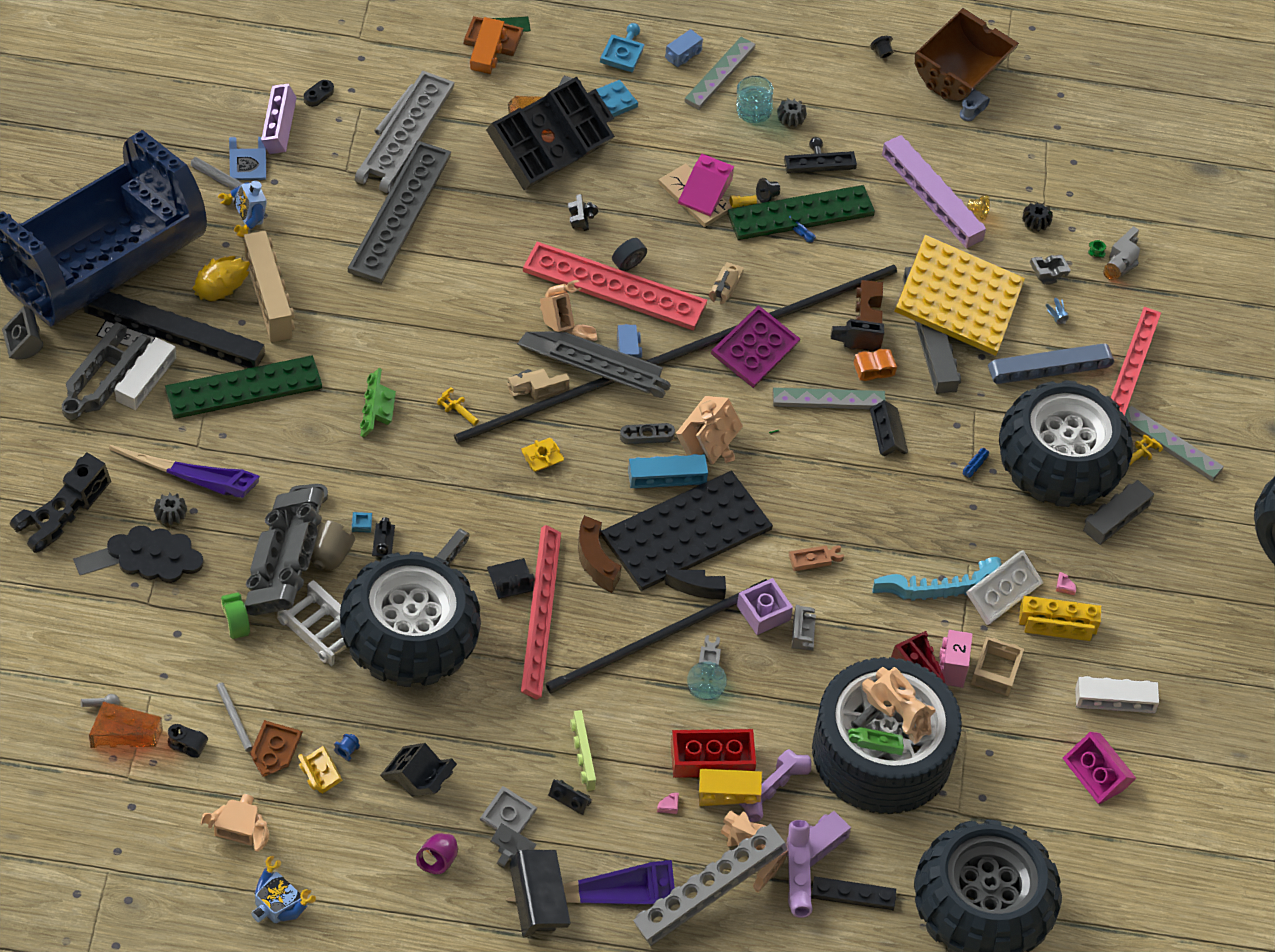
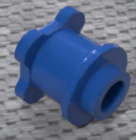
M344 734L340 743L337 741L334 743L335 753L347 761L352 759L350 755L354 750L360 748L359 739L353 734Z

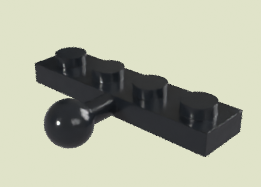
M813 137L809 141V146L814 150L815 154L784 156L787 174L857 168L854 151L822 153L823 141L819 137Z

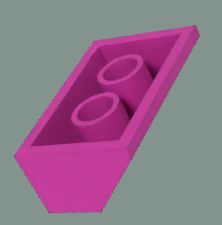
M1089 732L1062 758L1098 804L1120 794L1137 779L1101 733Z

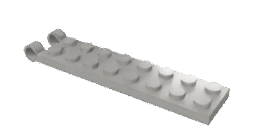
M425 71L421 72L361 167L357 170L355 182L364 185L369 173L382 177L379 190L385 193L390 192L394 181L404 167L417 141L422 139L453 90V81Z

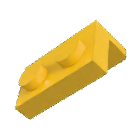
M324 746L307 757L303 754L298 756L301 761L299 766L308 775L309 779L307 782L313 790L316 789L323 794L343 781Z

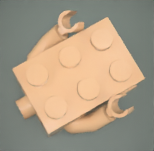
M705 396L676 432V435L686 455H702L705 452L710 464H714L721 455L724 457L725 463L735 460V455L729 449V444L742 429L743 425L729 398Z

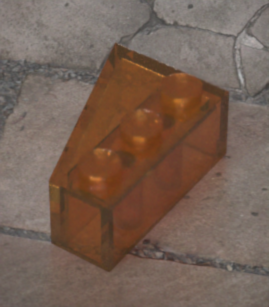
M103 702L89 734L90 748L110 745V748L117 747V745L156 747L163 731L162 717Z

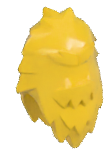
M225 256L217 260L212 258L208 265H204L203 269L199 270L195 279V285L192 287L195 291L194 294L199 296L200 300L205 299L207 301L224 299L225 296L233 294V291L241 286L243 280L249 275L247 269L250 262L243 261L241 258L235 259V256Z

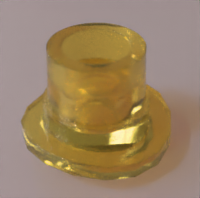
M982 195L979 199H970L967 208L974 215L980 216L981 220H985L990 208V198L988 195Z

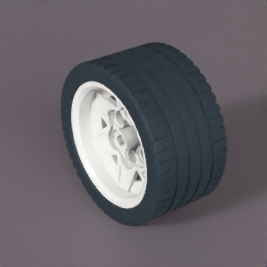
M880 657L879 659H865L840 671L830 681L821 698L813 735V761L817 772L820 773V778L824 780V784L838 798H842L844 802L852 804L851 806L856 808L859 807L864 811L869 810L872 813L893 814L895 812H908L911 809L919 808L920 805H925L927 801H931L942 790L948 780L962 731L960 708L957 705L956 698L953 697L954 694L949 690L946 683L944 684L940 677H936L935 673L929 672V669L923 668L917 663L913 664L908 660L903 661L904 659ZM882 667L889 671L894 667L897 668L916 691L915 698L925 705L936 709V712L931 716V734L923 736L916 744L910 739L904 738H909V736L903 732L904 720L896 710L892 717L881 712L876 717L881 720L874 719L864 727L902 735L904 745L902 755L857 746L856 743L849 741L848 731L852 728L851 722L871 706L867 700V694L862 689V682L867 678L876 682L878 680L876 679V673ZM914 745L921 746V748L916 753H914Z

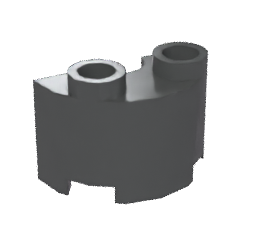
M1051 255L1045 260L1042 257H1034L1029 262L1038 279L1046 285L1057 283L1056 279L1064 274L1068 276L1071 272L1063 255Z

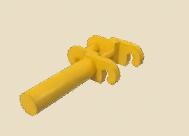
M452 387L443 392L442 397L437 400V405L444 406L445 412L454 409L472 425L476 426L479 420L461 405V402H465L464 397L452 401L449 398L450 393L454 392ZM446 400L450 402L449 405L445 403Z
M1144 435L1142 437L1143 440L1135 442V447L1138 450L1133 453L1130 465L1142 456L1144 458L1148 456V460H1151L1152 454L1147 449L1150 447L1155 450L1159 448L1158 451L1161 452L1163 451L1162 445L1154 438L1151 439Z

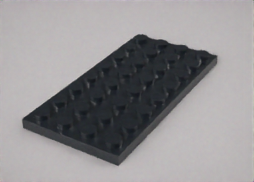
M731 470L601 530V536L639 590L643 591L664 581L666 570H688L772 530L773 525Z

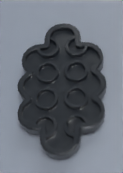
M139 525L132 528L128 535L117 534L112 536L107 542L108 553L112 557L119 559V567L124 573L130 575L139 573L146 580H153L159 577L166 583H173L178 581L183 573L194 574L199 572L204 563L202 554L192 549L191 540L187 535H171L168 530L163 528L152 531L147 526Z

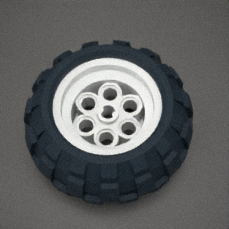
M1064 380L1062 383H1055L1054 381L1043 383L1035 389L1024 392L1007 410L999 433L1002 464L1005 471H1008L1012 476L1013 483L1022 491L1030 492L1031 497L1043 503L1044 501L1055 503V506L1069 507L1070 504L1078 506L1092 504L1097 498L1106 497L1112 492L1128 471L1133 455V440L1128 419L1124 416L1123 412H1120L1119 406L1113 399L1102 395L1099 389L1093 386L1077 384L1076 381Z
M411 551L407 555H400L398 552L383 556L381 561L375 560L367 564L357 574V579L353 578L344 592L340 607V631L346 648L350 647L352 659L360 668L369 669L372 677L383 682L387 679L395 681L397 686L411 687L412 683H421L427 686L437 683L441 676L446 677L447 675L451 676L462 666L464 659L467 660L473 652L481 627L480 604L475 591L470 589L468 579L460 570L451 569L449 562L436 556L434 558L423 556L424 553Z

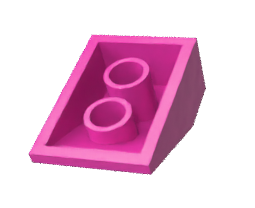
M701 154L692 169L678 204L711 217L732 182L734 166Z

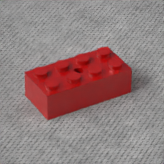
M753 729L672 730L670 743L673 778L700 777V769L755 771L756 769Z

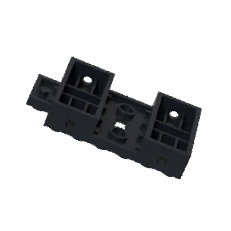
M578 77L549 91L543 98L523 109L520 107L494 121L486 129L523 190L528 189L608 144L615 137L607 123L614 119L613 115L597 90L594 89L587 93ZM542 131H551L554 135L553 141H544L541 136Z

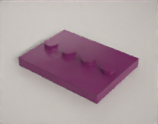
M758 305L712 349L711 355L754 388L801 339Z

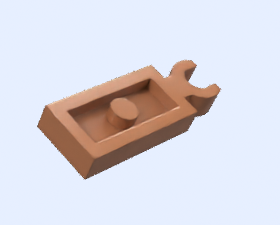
M827 545L789 551V558L793 571L830 566L832 560L841 562L844 559V554H836L841 552V546H834L828 550Z

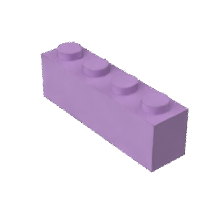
M289 84L275 85L271 89L261 138L269 154L286 152L297 98Z

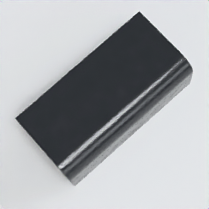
M528 849L518 851L509 866L523 938L534 934L535 931H555L556 928H568L571 922L557 851Z

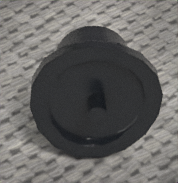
M887 35L878 37L871 43L870 48L871 50H876L881 59L889 57L894 53L891 46L893 38Z
M766 178L759 179L756 186V196L760 202H769L772 197L779 196L780 185L777 181L769 182Z

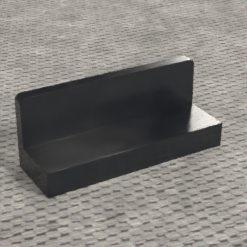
M883 400L870 408L879 452L884 457L895 450L907 454L908 449L898 408Z

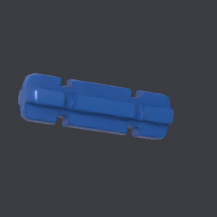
M795 222L798 224V227H794L793 230L801 237H804L807 242H813L816 236L799 222Z
M981 448L978 454L968 463L969 465H966L963 469L962 474L967 478L972 477L974 472L988 458L989 451Z

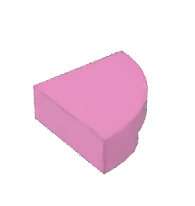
M1059 572L1056 591L1075 595L1076 585L1068 578V575Z
M671 793L662 799L658 804L657 812L677 814L679 793Z

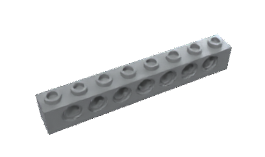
M771 824L759 828L754 836L742 840L737 848L725 852L720 860L708 864L700 874L691 876L683 886L674 888L670 895L664 899L657 900L653 907L647 911L640 912L636 919L633 920L636 928L647 943L652 946L787 851L785 842ZM760 844L766 845L762 850L756 849ZM741 857H749L747 861L739 862ZM724 869H732L730 873L722 874ZM707 881H714L713 885L705 886ZM690 893H697L696 897L692 899L687 898ZM673 905H680V907L677 910H670V908ZM656 917H663L660 922H653Z

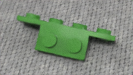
M378 368L374 373H370L367 378L368 387L364 396L366 401L362 410L363 420L360 424V436L363 438L373 430L375 420L386 425L392 422L396 391L380 384L381 368Z

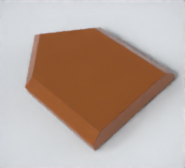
M264 720L250 752L262 777L290 765L303 731Z

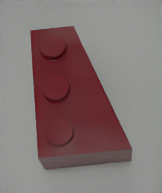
M927 631L894 646L892 658L904 659L903 661L908 660L913 664L917 663L921 667L929 669V672L935 673L936 677H940L945 684L946 681L940 665L933 654L934 649L928 641Z

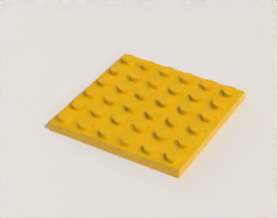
M925 235L894 312L996 356L1025 278Z

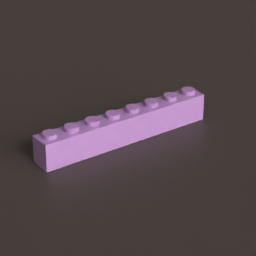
M900 135L885 142L882 151L883 157L961 244L968 248L983 241L986 230L984 224L979 222L973 212L963 204V201L953 193L952 189L942 181V178L922 159L921 155L913 149L909 141Z

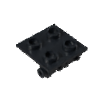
M524 558L487 567L498 599L534 590L533 573L530 574Z

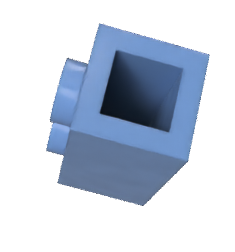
M690 29L666 46L665 58L676 67H679L702 51L703 38Z
M618 325V351L638 359L642 358V347H638V343L641 342L640 332H637L636 325Z

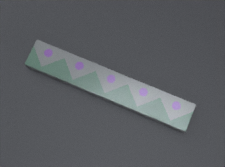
M740 37L685 97L684 102L700 110L755 49V43Z
M773 387V406L870 409L885 400V391Z
M1133 406L1126 410L1125 416L1128 419L1130 428L1142 436L1147 435L1151 439L1154 438L1162 445L1163 450L1209 480L1213 481L1223 470V465Z

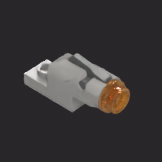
M1133 226L1112 246L1109 256L1111 260L1105 265L1103 274L1108 280H1116L1138 266L1140 248L1136 245L1139 239L1137 238L1139 229Z

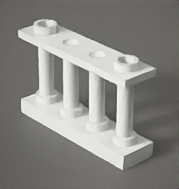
M313 580L308 584L307 597L288 611H278L277 618L282 625H287L317 652L322 662H327L331 666L334 665V653L345 645L343 638H340L329 648L321 640L340 627L341 605ZM312 602H316L321 606V609L302 623L294 617ZM330 614L334 621L315 636L307 629L324 615Z

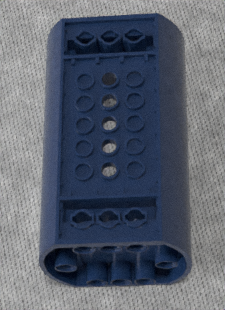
M144 130L139 131L124 142V164L23 223H17L10 214H6L4 211L0 212V278L7 290L26 307L30 308L49 327L56 325L91 302L200 238L206 231L207 217L203 198L188 165Z

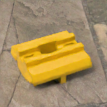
M551 438L539 442L535 440L534 444L521 448L526 462L529 463V467L534 472L564 461L559 447Z

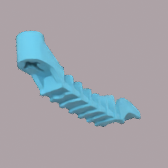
M990 557L978 563L980 570L973 573L972 580H969L968 574H965L962 577V582H959L958 576H954L952 583L948 584V579L944 578L941 581V585H938L937 579H933L931 585L927 586L926 578H923L920 581V586H917L916 576H912L909 580L910 587H908L907 579L900 574L886 575L874 579L872 593H893L903 600L911 599V601H915V599L926 600V598L937 599V597L947 598L952 595L957 597L959 594L967 595L966 592L1000 567L1002 563L1000 558Z

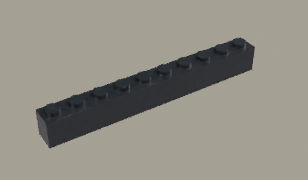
M108 292L84 307V313L113 323L118 322L128 328L244 368L259 366L265 356V346L259 341H253L241 335L227 332L224 329H218L206 323L192 320L189 317H183L171 311L159 309L156 306L124 297L121 294Z

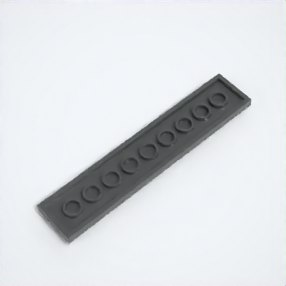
M417 141L349 264L348 273L382 284L450 159L451 151Z

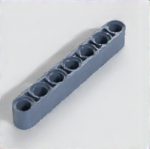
M1097 344L996 359L988 364V369L993 382L1002 384L1108 368L1113 365L1114 358L1108 344Z

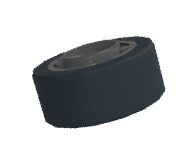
M631 238L615 250L612 255V261L619 270L628 271L645 258L647 248L640 239Z

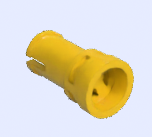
M731 195L729 204L732 208L757 204L756 195L742 197L740 195Z

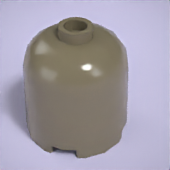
M326 520L323 523L321 521L317 528L318 534L310 559L313 562V566L319 570H333L339 567L355 542L353 533L350 532L348 534L342 530L344 526L337 522Z

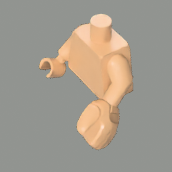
M579 280L571 281L567 285L561 284L550 287L545 297L540 299V309L543 314L544 323L554 331H564L591 342L596 341L597 331L594 327L584 324L574 326L570 298L567 291L571 293L579 291L581 288L576 289L574 287V283L579 282Z
M243 794L240 801L229 800L226 805L221 806L213 813H204L202 815L200 824H209L208 828L210 829L214 824L215 836L251 846L254 843V850L256 852L262 850L269 840L267 822L263 821L262 815L258 813V807L252 805L254 798L251 795Z

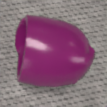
M437 833L428 838L416 855L417 866L423 871L432 874H442L448 870L457 857L459 850L455 837L451 834ZM426 850L427 853L436 859L433 865L425 862L423 851Z

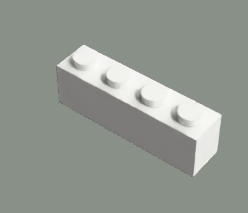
M158 338L149 343L143 355L136 359L132 369H129L124 379L115 386L116 401L136 410L176 359L175 346Z
M1085 676L1078 678L1075 687L1076 708L1155 713L1159 704L1158 682L1102 679Z

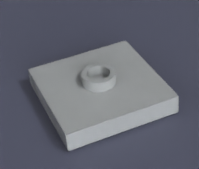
M502 786L480 817V821L497 831L502 823L521 834L537 811V807Z

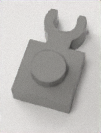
M706 635L705 647L701 646L698 667L718 670L721 649H717L720 643L719 637L716 638V642L711 643L709 642V635Z

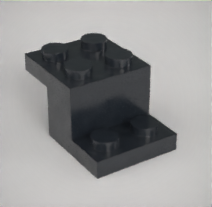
M426 743L407 745L401 748L380 776L385 781L397 780L411 797L436 794L441 789V784L444 780L453 774V769L457 763L452 758L440 760Z

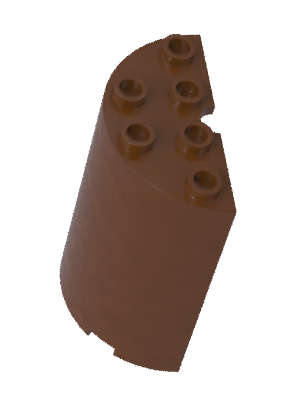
M962 8L915 53L914 64L928 89L933 90L943 99L962 100L980 85L1018 47L1019 43L996 28L993 30L988 28L987 22Z

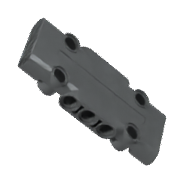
M310 487L276 496L273 509L265 518V523L270 528L268 531L260 534L250 568L251 576L246 581V586L250 590L244 603L247 614L257 616L293 607L296 592L304 584V580L301 578L302 571H306L309 567L318 534L317 526L322 520L319 512L324 492L321 489Z

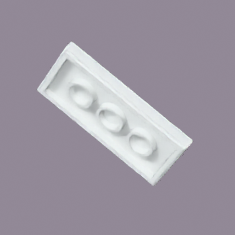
M1022 550L969 589L966 594L985 624L988 625L1021 601L1023 596H1027L1044 582Z

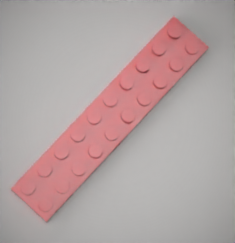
M536 242L523 266V272L560 285H567L571 281L579 280V282L574 283V287L576 289L581 288L580 292L693 331L707 305V300L540 242Z

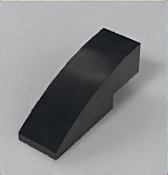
M666 570L665 585L677 591L700 598L725 599V576H706L705 570Z

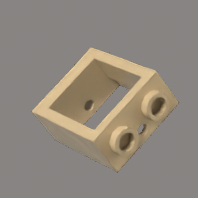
M986 636L971 685L1009 697L1024 648ZM986 653L1015 661L1010 678L981 669Z

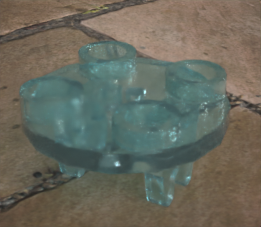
M710 661L695 664L687 676V686L690 694L702 700L718 699L727 685L724 670L718 664Z

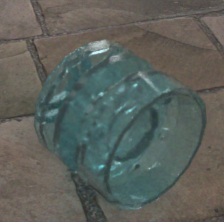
M749 76L739 82L736 97V112L738 116L749 123L763 122L771 116L773 110V86L769 80L761 76Z

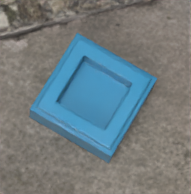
M353 512L352 532L371 533L372 513Z

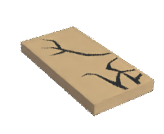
M685 163L658 179V184L678 202L692 169ZM721 198L710 217L681 205L703 227L726 215L728 209L732 208L730 204Z

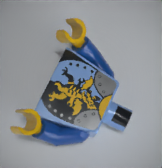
M258 181L246 182L230 191V194L220 193L218 195V198L224 199L220 202V204L230 205L232 198H234L233 202L245 224L244 226H235L234 232L237 233V236L244 237V234H248L249 228L252 229L256 225L263 223L267 201L261 190L262 185Z
M269 856L266 859V866L268 868L264 869L254 893L257 908L251 914L257 922L262 921L265 917H268L273 923L297 919L307 908V903L311 904L316 901V896L314 895L307 898L311 890L305 889L300 894L277 871L273 872L274 869H278L281 866L280 860H277L275 865L272 866L271 862L274 856Z

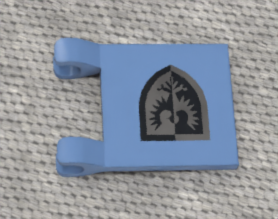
M236 137L229 138L230 176L236 180H266V148L261 141L262 137H258V149H237Z

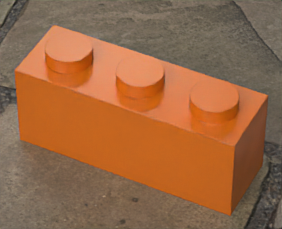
M484 17L470 59V70L491 74L492 69L496 68L498 61L496 56L497 53H501V41L505 39L507 34L504 21Z

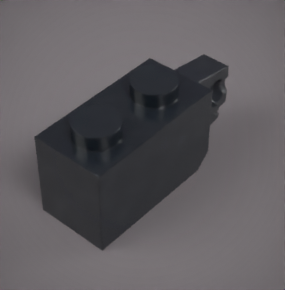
M850 319L846 322V326H832L830 337L832 340L843 342L844 347L849 349H862L874 352L881 349L885 334L884 324Z

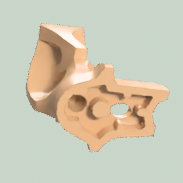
M882 667L876 673V679H878L876 682L868 678L862 682V689L867 694V700L872 706L889 717L893 716L895 710L902 716L904 720L903 732L908 734L909 739L914 744L918 743L923 736L931 734V716L936 712V709L925 705L915 698L916 691L897 668L894 667L889 671Z
M730 811L724 818L723 823L725 825L721 830V834L728 838V847H738L742 840L751 838L759 828L765 825L750 822L746 812H742L739 816ZM760 844L756 849L762 850L766 845ZM788 851L776 857L757 873L756 881L753 885L756 892L759 893L766 883L775 877L785 861Z

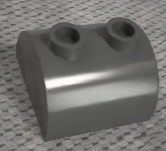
M23 306L2 328L9 358L18 360L30 358L43 348V341L39 334L40 328L37 326L35 314L30 308Z

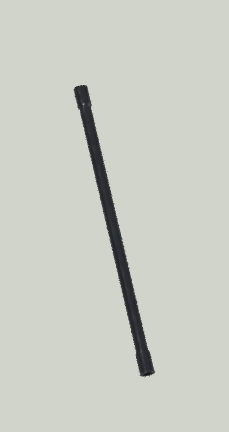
M764 579L756 584H753L749 588L756 586L762 582L767 581V579ZM739 593L564 676H559L546 682L545 685L550 694L576 680L736 605Z

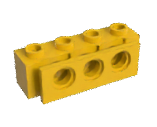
M1023 596L1020 606L1019 625H1026L1024 633L1091 641L1092 635H1097L1101 623L1100 605ZM1062 617V618H1064V619H1063V620H1058V619H1056V618Z

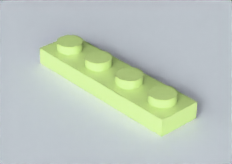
M582 710L574 711L573 719H570L571 731H575L576 735L573 737L575 749L579 750V754H577L578 766H582L583 770L580 773L581 782L586 784L587 791L595 790L596 777Z

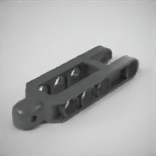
M116 322L66 382L68 397L62 403L64 417L69 420H75L83 412L100 410L113 394L117 383L124 379L126 372L135 365L136 359L143 355L147 345L151 343L150 337L143 334L140 335L124 352L118 349L117 346L124 339L127 327ZM105 361L115 365L114 368L110 369V373L104 381L101 380L100 386L93 394L84 396L82 400L78 399V394Z

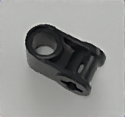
M173 724L168 728V746L171 749L185 753L193 758L200 757L208 742L207 735L181 724Z

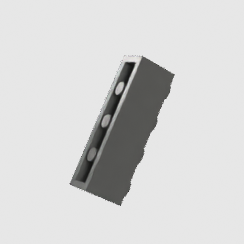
M1139 480L1133 484L1129 483L1123 489V492L1115 494L1109 503L1102 504L1094 515L1090 514L1085 519L1083 531L1101 545L1148 508L1152 503L1154 493Z

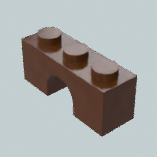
M861 280L860 287L856 289V298H859V302L856 301L855 312L859 313V315L856 316L855 320L882 323L883 311L874 310L872 307L881 308L883 282Z

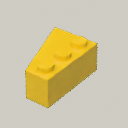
M700 769L699 807L742 803L755 804L761 802L762 772Z

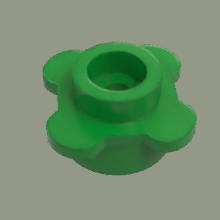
M1095 240L1089 243L1090 250H1088V254L1090 256L1105 257L1107 246L1104 242Z

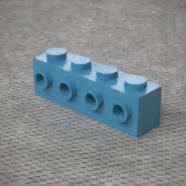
M705 455L636 457L629 459L628 465L630 488L701 485L707 482L708 477Z

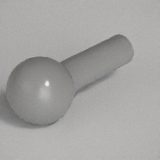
M108 694L105 698L81 699L80 704L81 707L105 706L107 709L113 710L119 706L120 700L117 695Z

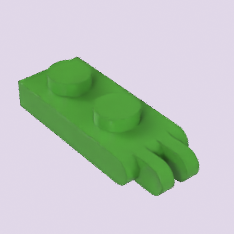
M862 727L857 729L851 728L848 731L849 741L856 743L859 747L890 754L902 755L903 753L902 735Z

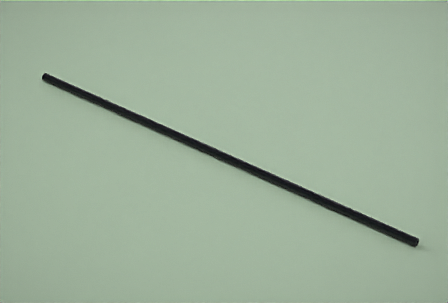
M893 264L769 312V314L775 319L782 318L857 289L861 285V280L877 281L897 273V267ZM736 326L645 361L655 365L669 362L722 341ZM604 377L454 434V439L456 443L463 442L615 383V381Z

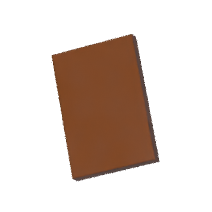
M473 16L464 38V45L475 46L484 18ZM504 24L507 34L505 39L501 41V54L514 56L523 34V28Z

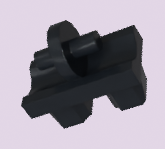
M579 194L576 195L577 201L568 203L571 215L578 213V215L570 216V223L573 228L582 226L583 230L586 231L589 230L588 217L593 219L598 214V207L592 204V202H588L586 205L583 202L582 195Z

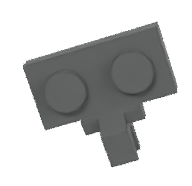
M502 823L490 841L499 847L498 852L502 855L496 864L503 868L509 859L512 860L518 851L534 850L537 845Z

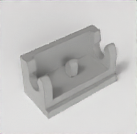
M796 605L791 648L813 651L816 615L807 613H815L814 608Z

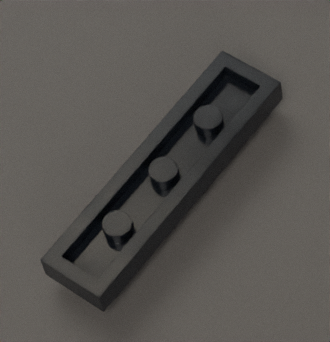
M814 876L811 899L894 911L897 889Z

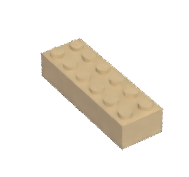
M266 231L244 234L245 260L250 262L248 270L271 343L292 338V331L295 330L293 321L295 316L293 308H289V294L284 292L286 290L285 281L280 279V266H276L275 263L277 262L276 252L271 250L273 248L272 239L267 237Z

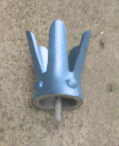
M1054 298L1056 311L1049 304H1046V310L1054 317V321L1057 324H1066L1065 322L1069 319V315L1065 311L1063 299H1061V306L1059 300Z

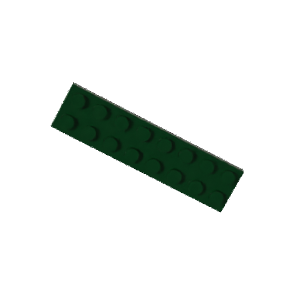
M864 185L731 208L728 209L727 215L737 240L793 231L794 227H798V224L795 222H799L804 227L809 228L874 216L875 210Z
M313 355L165 385L173 419L322 389V382Z

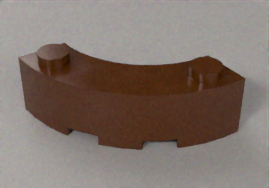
M584 515L579 530V560L584 571H587L592 577L593 582L604 590L613 593L620 580L622 566L612 561L601 548L599 538L601 536L602 522Z

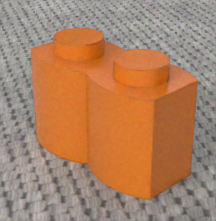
M878 349L875 352L862 351L856 354L854 358V366L861 381L888 378L896 373L897 366L889 349Z

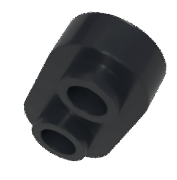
M329 80L317 82L305 91L304 103L310 107L318 106L333 95L334 84Z

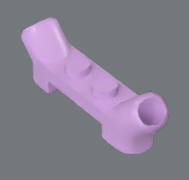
M788 749L778 757L777 770L762 783L761 802L739 804L744 808L750 822H758L762 819V803L766 799H771L776 793V789L779 786L783 787L791 775H808L811 772V757L809 755H796Z
M804 820L792 821L789 824L787 837L788 904L793 916L798 918L808 917L812 913L810 824Z

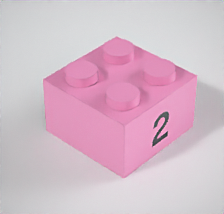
M949 630L947 637H943L942 648H940L939 665L946 685L963 688L969 668L972 633Z

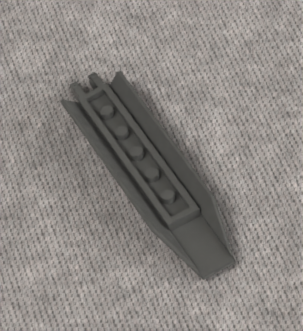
M564 331L526 332L517 343L519 346L642 392L652 393L655 397L663 398L666 394L665 390L668 391L671 387L670 382L660 378L663 367Z

